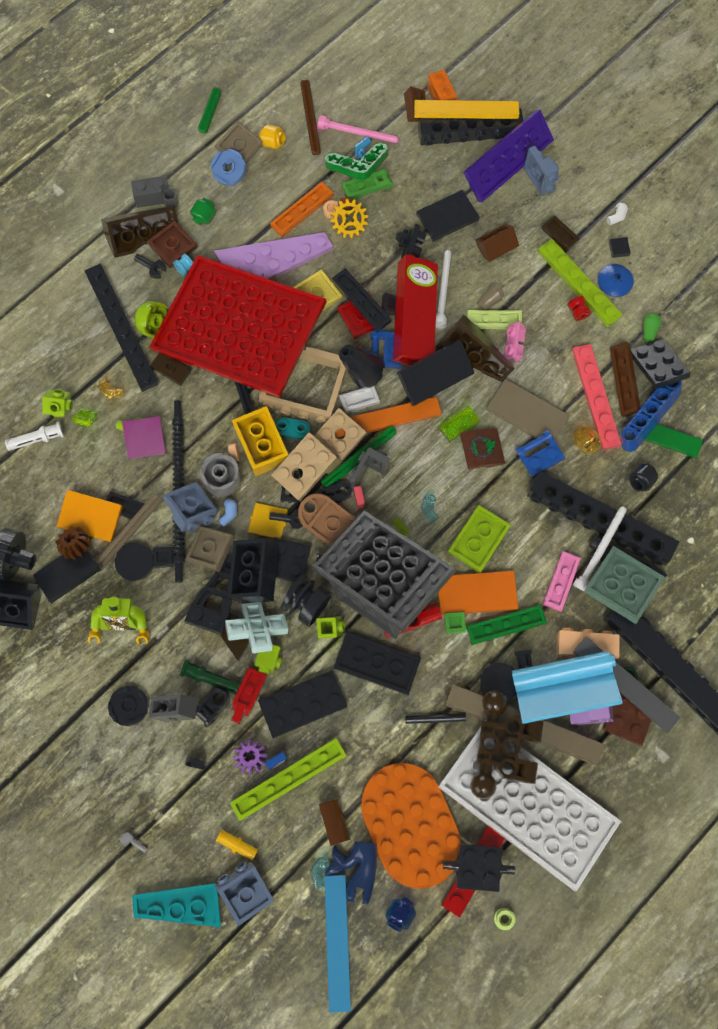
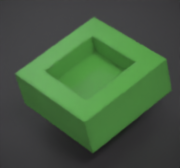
M464 612L444 614L446 634L466 633Z

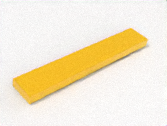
M415 100L414 118L519 119V101Z

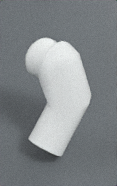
M620 202L616 205V214L607 217L608 225L625 219L628 211L625 203Z

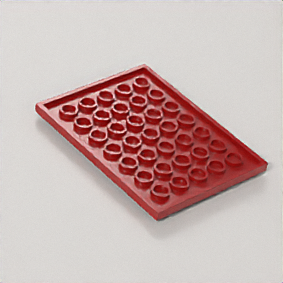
M197 255L149 348L154 352L162 353L173 359L280 398L327 301L325 298Z

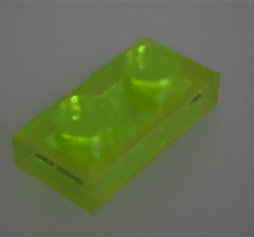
M468 406L439 425L438 429L450 443L459 437L460 433L466 432L477 425L480 419Z

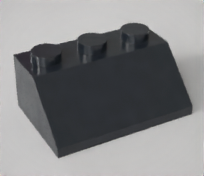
M0 579V626L33 630L40 603L39 585Z

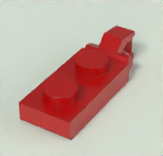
M251 667L248 668L232 702L233 706L231 709L235 711L231 719L232 722L240 725L243 716H249L250 712H252L268 677L267 674Z

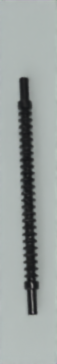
M180 400L174 401V418L172 419V425L174 426L172 428L174 431L172 433L174 436L172 438L174 441L172 443L174 446L172 448L174 451L172 455L175 456L172 458L175 461L172 463L175 466L172 468L175 471L172 474L174 476L172 479L174 483L172 485L175 487L172 489L173 491L184 486V483H182L184 481L182 477L184 476L182 472L184 471L182 467L184 465L182 462L184 460L182 457L184 455L182 452L184 450L182 447L184 445L182 442L184 440L182 437L184 433L181 432L184 430L182 427L184 419L182 418V402ZM175 523L173 525V528H175L173 530L175 534L173 535L175 539L173 541V544H175L173 546V549H175L173 551L175 555L173 556L175 583H183V564L185 563L183 554L185 552L182 549L185 547L182 544L185 542L182 539L185 536L182 535L184 532Z

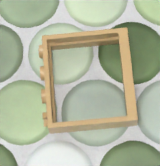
M306 347V350H303L299 359L340 369L327 411L269 396L268 393L262 391L259 396V402L261 406H267L268 410L277 409L286 415L292 413L301 419L310 418L320 424L321 422L326 423L335 412L347 370L341 362L339 355Z

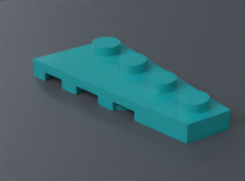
M217 883L132 895L134 918L221 928L219 894L214 886Z

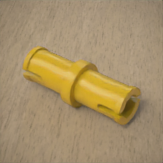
M223 829L216 839V842L231 849L232 853L235 854L237 852L250 859V861H253L258 851L257 848L242 841L243 838H236Z

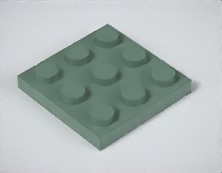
M613 546L584 592L636 624L665 577Z

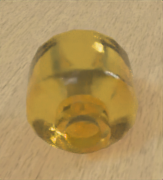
M579 427L574 432L573 443L582 453L592 454L600 448L601 436L593 427Z

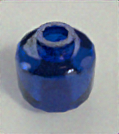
M405 897L402 900L393 899L385 913L386 924L398 932L408 930L416 917V910L412 907L414 903Z

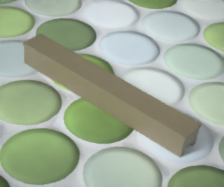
M454 684L450 686V692L444 706L482 721L487 720V712L482 706L484 696ZM508 706L507 710L499 716V723L502 724L513 715L521 716L520 711ZM513 721L508 723V729L511 732H516L518 729L517 724ZM544 721L542 738L539 744L589 764H599L603 748L606 746L605 744L550 722Z

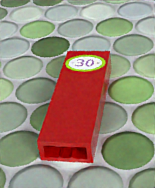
M405 255L398 262L393 361L406 365H411L435 352L438 264L427 259L417 258L414 255Z

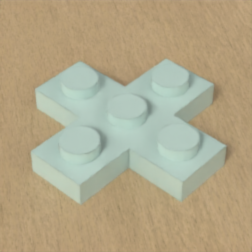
M261 602L242 604L243 619L225 620L228 640L249 638L252 653L272 651L273 645L270 636L288 634L285 615L265 616Z

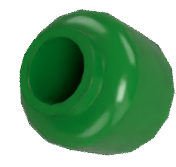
M206 198L197 199L190 210V214L193 216L192 220L200 226L202 224H210L216 214L215 204Z

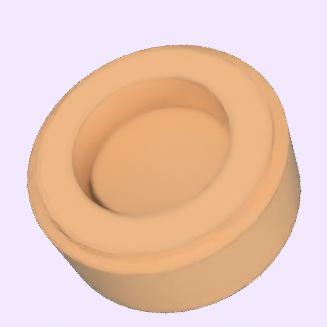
M335 200L327 201L323 206L324 215L329 219H334L330 215L331 212H336L333 207H340Z
M237 443L229 444V455L236 462H239L240 453Z

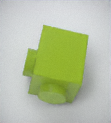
M342 615L316 618L318 638H336L342 636L343 632H345V621L342 620Z
M273 645L272 651L259 652L257 654L255 667L258 668L259 672L270 675V672H276V668L280 669L283 657H280L281 647Z

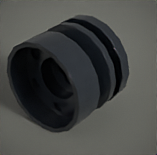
M304 574L287 591L281 609L284 611L290 609L289 614L291 616L300 610L298 620L307 627H311L329 603L332 592L323 586L313 591L315 581L311 580L308 582L309 577Z

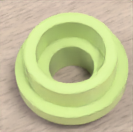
M508 908L498 909L494 915L495 925L501 930L511 929L515 924L514 913ZM502 915H507L508 921L506 923L501 922Z

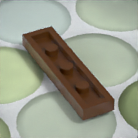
M623 342L611 347L610 351L621 416L627 417L637 413L641 406L630 343Z

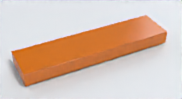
M320 182L270 223V227L281 237H284L334 196V192L323 182Z

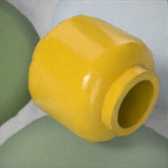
M266 125L260 131L259 139L263 141V147L278 150L285 144L286 135L281 127Z

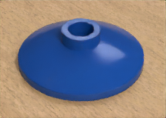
M611 264L604 267L598 275L600 289L612 297H622L628 294L634 284L632 273L626 267L619 264Z

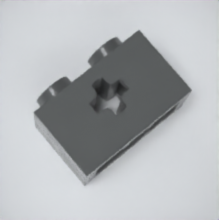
M183 694L151 697L149 718L163 722L193 720L196 717L197 699Z

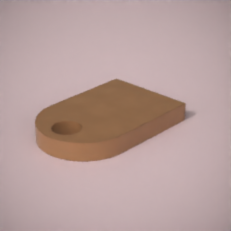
M312 494L306 497L301 502L298 510V518L302 526L329 547L356 520L349 512L323 494ZM308 502L315 505V511L312 513H308L304 509V505Z

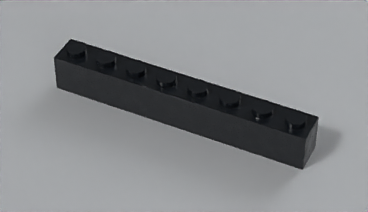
M613 610L604 621L718 735V690H714L709 685V681L704 676L699 675L694 670V666L689 661L684 660L679 655V651L674 646H670L665 641V637L650 626L651 624L646 618L640 617L635 624Z

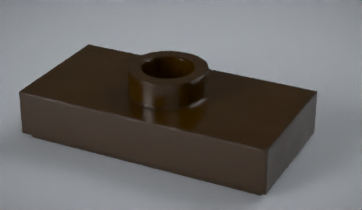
M555 215L541 228L566 252L580 240Z
M159 353L150 365L153 370L179 386L184 383L191 373V369L162 353Z

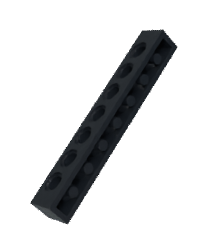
M539 471L527 494L531 501L546 505L550 511L559 512L568 520L577 521L584 528L599 532V535L604 537L618 510ZM545 491H551L554 496H547ZM562 500H569L571 505H565ZM580 508H585L588 514H582ZM626 514L619 524L623 532L616 530L612 537L619 546L628 547L634 550L637 555L646 556L652 559L653 563L660 566H666L671 561L680 542ZM597 517L604 518L605 523H600ZM632 534L638 535L640 541L634 540ZM650 543L656 544L658 550L652 549Z

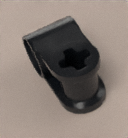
M216 689L197 706L196 715L205 723L204 726L206 728L229 705V695L221 689ZM218 694H223V703L219 705L216 704V696Z

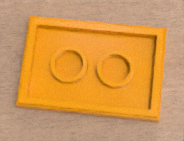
M67 490L56 527L67 530L71 526L74 528L80 527L91 537L112 542L123 505Z

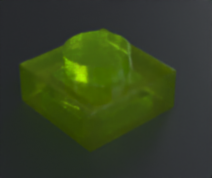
M80 408L72 415V422L82 427H90L97 420L98 413Z

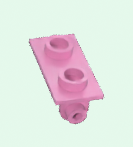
M520 321L508 325L507 341L504 349L505 358L507 360L513 359L516 362H520L521 358H523L524 345H520L519 342L525 341L526 333L525 325L521 324Z

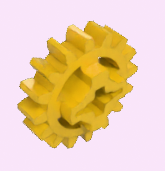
M346 199L345 204L339 201L340 207H333L336 212H331L330 215L334 219H331L330 223L335 224L332 227L333 230L338 229L337 235L343 233V238L349 235L350 239H352L353 234L357 237L359 236V230L361 232L365 231L362 226L368 225L364 221V219L368 218V215H364L366 208H360L361 202L356 205L355 199H353L352 203H349V200ZM352 207L353 209L346 211L343 208ZM358 212L361 216V223L357 220ZM353 214V222L349 221L348 223H346V225H344L346 222L345 216L349 217ZM338 215L342 219V223L340 226L337 221ZM347 227H353L355 230L346 231L345 229Z

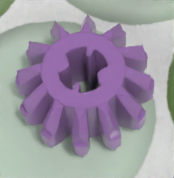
M251 739L247 740L248 746H245L241 741L242 749H234L239 755L233 756V760H240L235 764V767L242 766V773H245L248 768L249 774L252 775L253 767H255L257 772H260L261 769L258 764L266 765V762L262 761L261 758H267L268 754H261L266 748L265 746L258 748L260 743L258 740L255 741L253 746ZM254 752L255 759L246 762V754Z

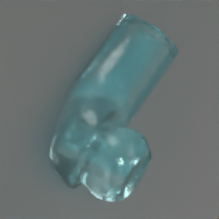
M428 494L423 498L421 510L428 520L434 523L439 518L433 511L436 497L433 494Z
M318 858L310 869L315 890L325 887L322 875L330 865L327 858Z

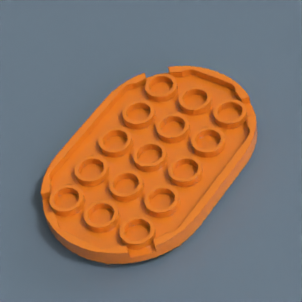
M398 763L382 768L367 783L361 802L363 819L373 844H377V853L381 863L393 879L411 888L423 889L433 887L446 880L454 871L443 869V860L456 861L459 844H461L460 834L435 779L418 766Z

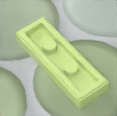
M467 310V318L479 329L507 330L509 324L519 321L522 324V310Z

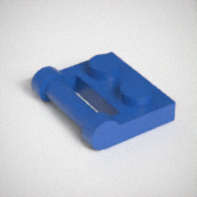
M372 331L370 333V339L372 340L371 352L378 355L379 340H385L383 360L385 368L401 369L402 363L393 361L394 332L379 331L377 333Z
M549 430L544 431L543 435L523 447L519 446L515 449L532 478L536 477L539 471L544 472L565 459ZM546 441L550 444L528 458L525 453Z

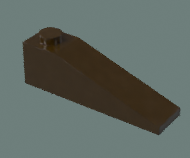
M175 206L101 219L104 234L114 258L136 252L138 248L148 244L147 241L174 220L178 223Z
M464 314L436 346L440 350L457 340H461L472 368L482 371L483 374L501 382L515 369L484 333Z

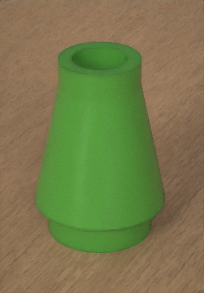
M647 314L646 318H644L643 341L654 342L662 323L659 315Z

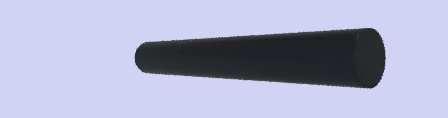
M465 713L405 716V724L466 721Z

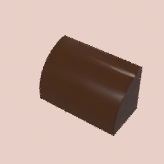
M503 224L475 239L481 254L489 262L519 246L514 227L508 224Z
M335 799L319 804L330 846L351 840L340 800Z

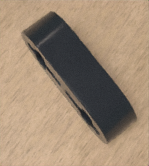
M340 482L321 489L318 494H326L335 503H340L351 497L352 488L349 483ZM344 487L347 490V494L339 493L341 491L340 488Z

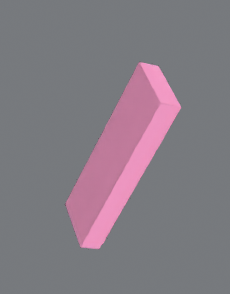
M562 551L543 602L544 606L562 612L581 559L580 557Z

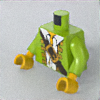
M104 598L102 605H98L92 611L90 626L92 630L88 637L89 643L92 637L98 639L97 644L100 642L101 632L98 629L140 630L136 642L140 645L142 638H144L146 644L148 643L151 634L145 630L147 629L145 612L137 607L131 599Z

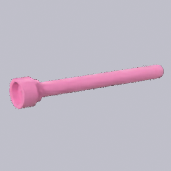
M319 116L317 126L319 130L331 128L387 142H399V138L394 135L333 122L327 116Z

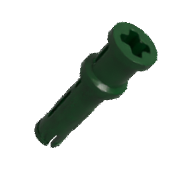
M188 659L185 660L180 671L181 677L187 676L194 679L196 683L204 682L234 695L237 694L241 683L208 671L203 665L200 667L192 664Z

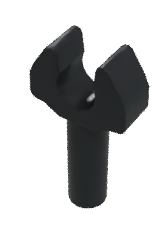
M139 254L135 255L134 260L150 270V277L161 279L160 273L155 271L156 269H161L166 272L165 265L161 260L152 263Z
M296 509L290 515L269 513V520L288 522L291 525V529L294 530L303 527L301 523L295 522V517H298V510Z

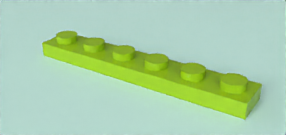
M553 239L538 248L537 252L578 296H584L586 305L607 328L622 317L623 314Z
M337 738L233 800L230 802V805L239 821H242L347 757Z

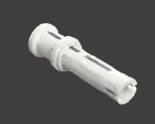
M57 421L54 425L41 426L37 431L6 439L5 444L8 451H12L36 442H49L50 439L59 436L61 438L65 437L61 422Z

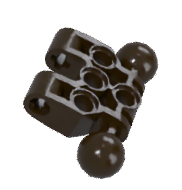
M488 691L482 700V706L487 712V720L482 721L476 760V763L480 764L479 773L475 774L470 782V789L473 795L479 799H488L495 794L497 787L496 781L491 775L492 767H495V770L502 779L536 784L538 763L518 758V753L521 749L519 741L525 740L541 743L544 721L539 720L523 724L521 716L513 715L500 724L499 716L507 710L508 699L502 691ZM510 721L517 724L518 729L516 732H511L508 729ZM486 738L494 741L493 749L489 750L485 747L484 741ZM506 742L514 744L515 750L513 753H508L505 750ZM504 763L511 765L512 771L510 774H505L502 771Z

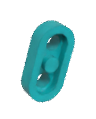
M279 418L274 422L281 438L303 440L308 433H311L310 425L304 420ZM281 424H285V425H286L285 428H280L279 426H280ZM299 427L305 428L303 431L298 430Z

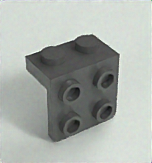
M368 448L366 453L362 452L358 460L360 462L357 469L353 468L349 476L351 479L349 484H351L352 491H354V487L359 485L368 467L386 475L389 468V457L385 452L381 450L375 451L371 448Z

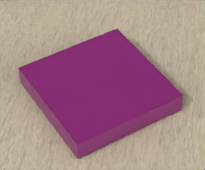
M160 416L122 422L128 459L166 454Z

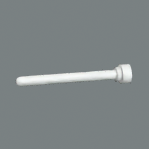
M450 250L444 252L438 310L436 313V328L443 329L447 326V318L444 312L451 261Z
M625 507L619 508L585 572L578 579L576 578L573 586L582 591L588 586L591 575L627 511Z

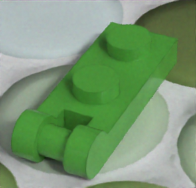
M382 169L373 172L365 180L355 178L342 183V189L346 198L356 199L383 189L389 190L393 187V182L388 178V171Z

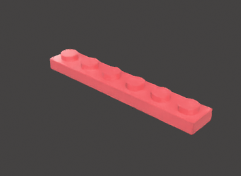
M587 344L573 347L572 353L601 449L603 451L620 447L621 441L592 346Z

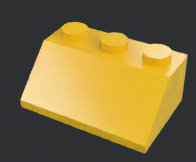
M267 406L232 420L234 430L255 477L273 470L288 457V452Z

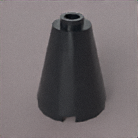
M350 344L345 345L340 350L339 358L352 381L358 387L371 388L382 379L385 364L379 355Z

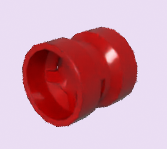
M578 296L567 304L570 311H573L575 321L584 320L592 313L590 308L586 306L584 296Z

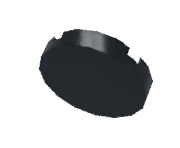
M129 543L117 552L115 568L118 574L125 580L131 582L143 580L152 572L153 555L145 545Z
M500 662L489 665L480 677V687L484 695L490 690H499L506 695L508 701L515 697L517 693L512 676V670L515 669L506 663Z
M125 686L113 692L108 703L110 717L121 726L130 727L137 725L148 714V698L137 687Z

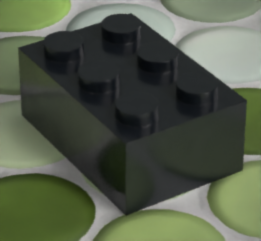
M267 538L234 541L228 589L229 599L239 603L274 601L279 544Z

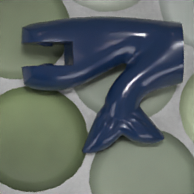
M355 841L348 856H344L334 846L332 849L334 862L327 868L326 876L352 868L360 863L348 882L346 897L348 901L354 903L356 887L364 888L362 904H368L371 899L376 876L377 844Z

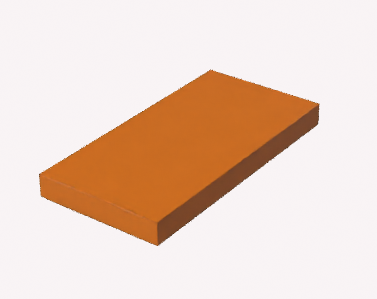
M514 571L453 575L438 592L441 615L458 612L471 614L518 610Z

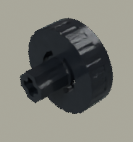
M4 528L0 531L1 580H11L19 567L32 570L35 565L37 555L25 551L26 537L23 532L10 528Z

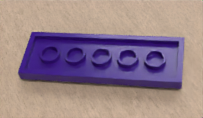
M535 110L463 172L478 202L486 200L524 167L529 148L536 146L538 151H542L554 141L541 110Z

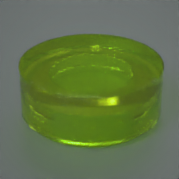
M399 517L393 520L392 523L399 533L404 536L409 533L408 528Z

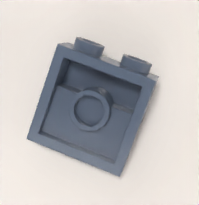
M536 146L529 148L524 170L541 196L546 193L550 194L556 189L555 182L559 179V167L556 162H553L551 157L544 159L542 152L538 151Z
M197 482L166 493L163 497V500L173 512L172 519L182 532L186 530L193 532L199 525L204 523L207 526L214 521L217 509Z
M251 862L240 863L236 866L234 873L222 875L218 878V883L214 885L238 926L274 902L258 871Z

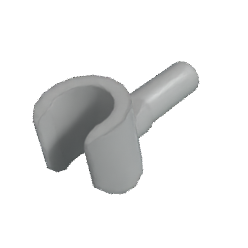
M125 832L119 837L120 842L125 847L131 842L144 853L148 849L139 843L130 832Z

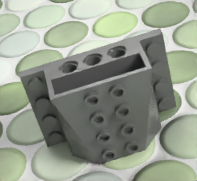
M363 511L313 565L316 572L329 580L340 601L394 639H397L400 631L404 632L456 572L454 567L366 511Z

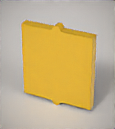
M255 503L253 515L250 516L251 522L248 533L272 539L274 537L281 539L286 523L269 520V513L287 514L288 510Z

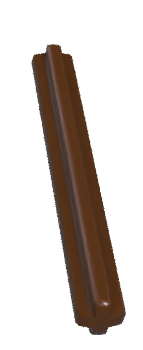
M306 79L302 80L300 84L311 152L315 156L321 154L310 82Z

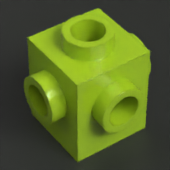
M49 389L42 396V414H49L60 418L65 417L72 410L73 400H71L70 392H64L62 389Z

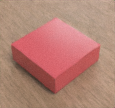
M356 486L354 487V497L357 510H363L365 508V500L362 487Z

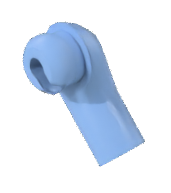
M230 498L224 502L225 514L218 519L223 527L237 516V503Z

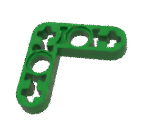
M384 143L375 144L360 161L337 153H329L325 156V165L329 170L359 180H365L388 157V146Z

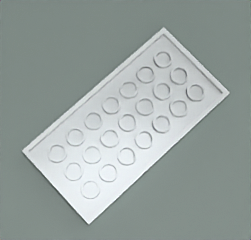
M480 727L438 788L573 891H577L621 821L521 746L518 758L538 763L536 784L502 779L495 770V767H492L491 775L494 777L497 787L495 794L488 799L477 798L470 789V782L474 775L479 773L480 764L476 763L481 732ZM486 738L484 741L485 747L489 750L493 749L494 741ZM506 742L505 750L508 753H513L515 750L514 744ZM504 763L502 771L505 774H510L512 771L511 765Z

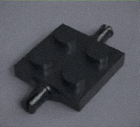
M459 844L456 861L443 860V869L455 870L457 889L499 892L502 874L515 875V866L502 864L501 847Z

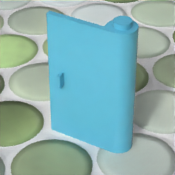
M609 651L512 670L522 723L623 704L613 672V667L616 666L614 655H609Z

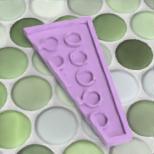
M325 232L215 250L214 254L218 261L225 265L264 278H269L273 275L277 278L333 250V245Z

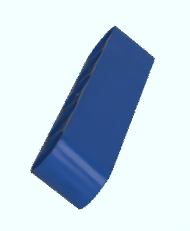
M682 380L656 389L621 433L622 448L625 451H635L681 395Z

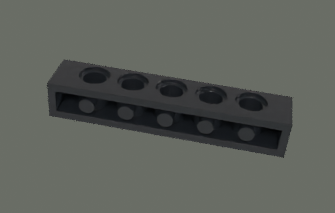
M519 108V119L419 118L418 132L420 145L430 146L442 143H464L467 141L504 138L524 121L522 109Z

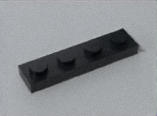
M346 268L331 278V282L377 333L391 323L392 319Z

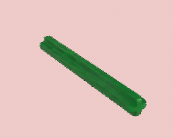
M389 426L321 480L323 487L333 485L360 463L358 460L362 452L366 453L368 448L375 451L397 434L396 429L393 426Z

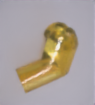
M107 379L99 380L98 388L105 397L123 398V389H113Z

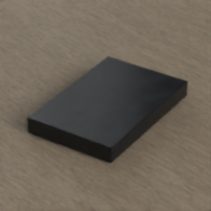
M463 190L416 212L417 217L433 242L479 221L480 218Z
M88 551L83 552L82 557L77 556L76 560L72 558L66 559L62 555L33 574L47 600L52 604L101 571V569Z

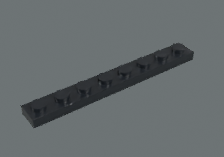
M101 263L84 270L141 391L144 392L159 385Z

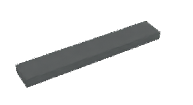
M587 636L573 650V653L578 657L604 652ZM616 662L613 672L619 692L663 731L668 733L681 717Z

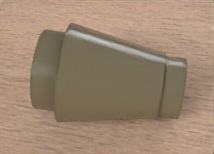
M494 285L487 290L477 304L482 310H486L502 301L505 295L499 286Z

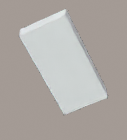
M375 386L371 388L364 387L339 395L345 414L380 403Z

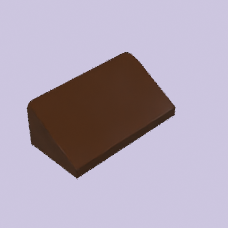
M410 86L404 93L408 122H418L419 118H414L415 100H426L425 91Z

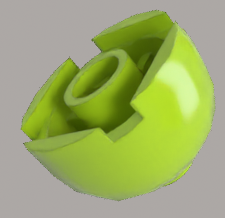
M147 301L137 308L134 317L137 330L141 334L154 339L167 314L166 308L168 309V307L164 303L157 301Z

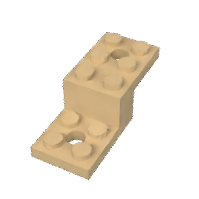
M338 408L314 436L308 433L271 476L297 500L301 501L325 473H331L343 462L366 436L367 432ZM344 430L346 433L345 437L341 440L337 439V431ZM297 469H302L303 476L300 479L294 478V472Z

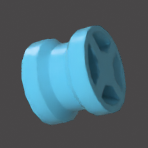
M184 253L181 259L175 260L173 264L177 271L185 277L193 261Z

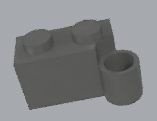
M166 176L131 181L133 198L137 208L165 204L166 207L175 206L176 208L179 201L176 191L169 188Z

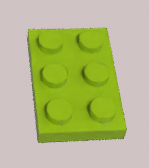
M478 505L448 550V554L481 573L511 525Z

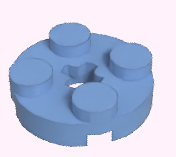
M227 149L228 151H220L214 156L211 168L213 177L220 184L233 187L245 176L247 164L239 152ZM232 164V169L226 172L225 166Z

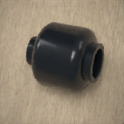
M645 463L639 464L629 476L632 488L642 492L650 490L658 479V473L655 468Z

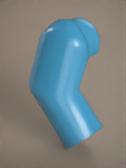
M365 137L354 147L355 157L359 160L366 154L365 148L372 143L369 137Z

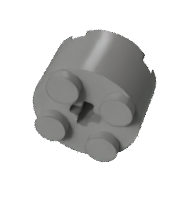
M216 453L204 460L200 476L208 492L215 497L230 495L239 488L241 475L234 458L222 453Z

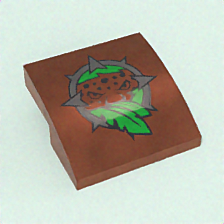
M497 428L460 433L468 470L484 466L490 468L505 464Z

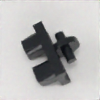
M415 224L414 228L410 229L409 232L404 229L403 232L397 233L396 240L399 242V247H404L401 258L405 255H414L418 258L421 255L422 248L415 246V242L422 245L427 234L419 230L420 225Z

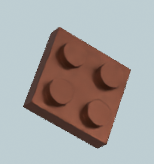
M175 220L147 241L152 250L170 269L174 266L173 262L180 260L184 253L189 255L198 248L197 243Z
M620 693L623 704L612 706L614 722H605L603 731L636 745L643 746L651 719Z

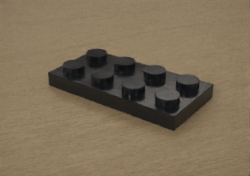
M333 670L258 700L273 739L347 708Z

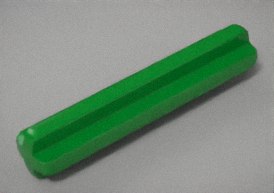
M214 87L210 93L198 126L200 133L206 134L221 96L219 88Z

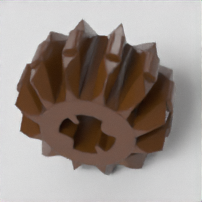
M72 526L68 531L64 529V533L59 534V539L55 541L58 552L64 558H72L76 560L77 556L82 557L83 552H88L87 547L91 545L89 535L80 527L74 528Z

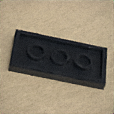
M457 340L398 371L397 374L411 406H415L473 375L474 370L461 340Z
M347 631L333 669L408 696L421 657Z

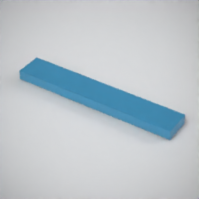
M345 875L324 876L329 1013L351 1012Z

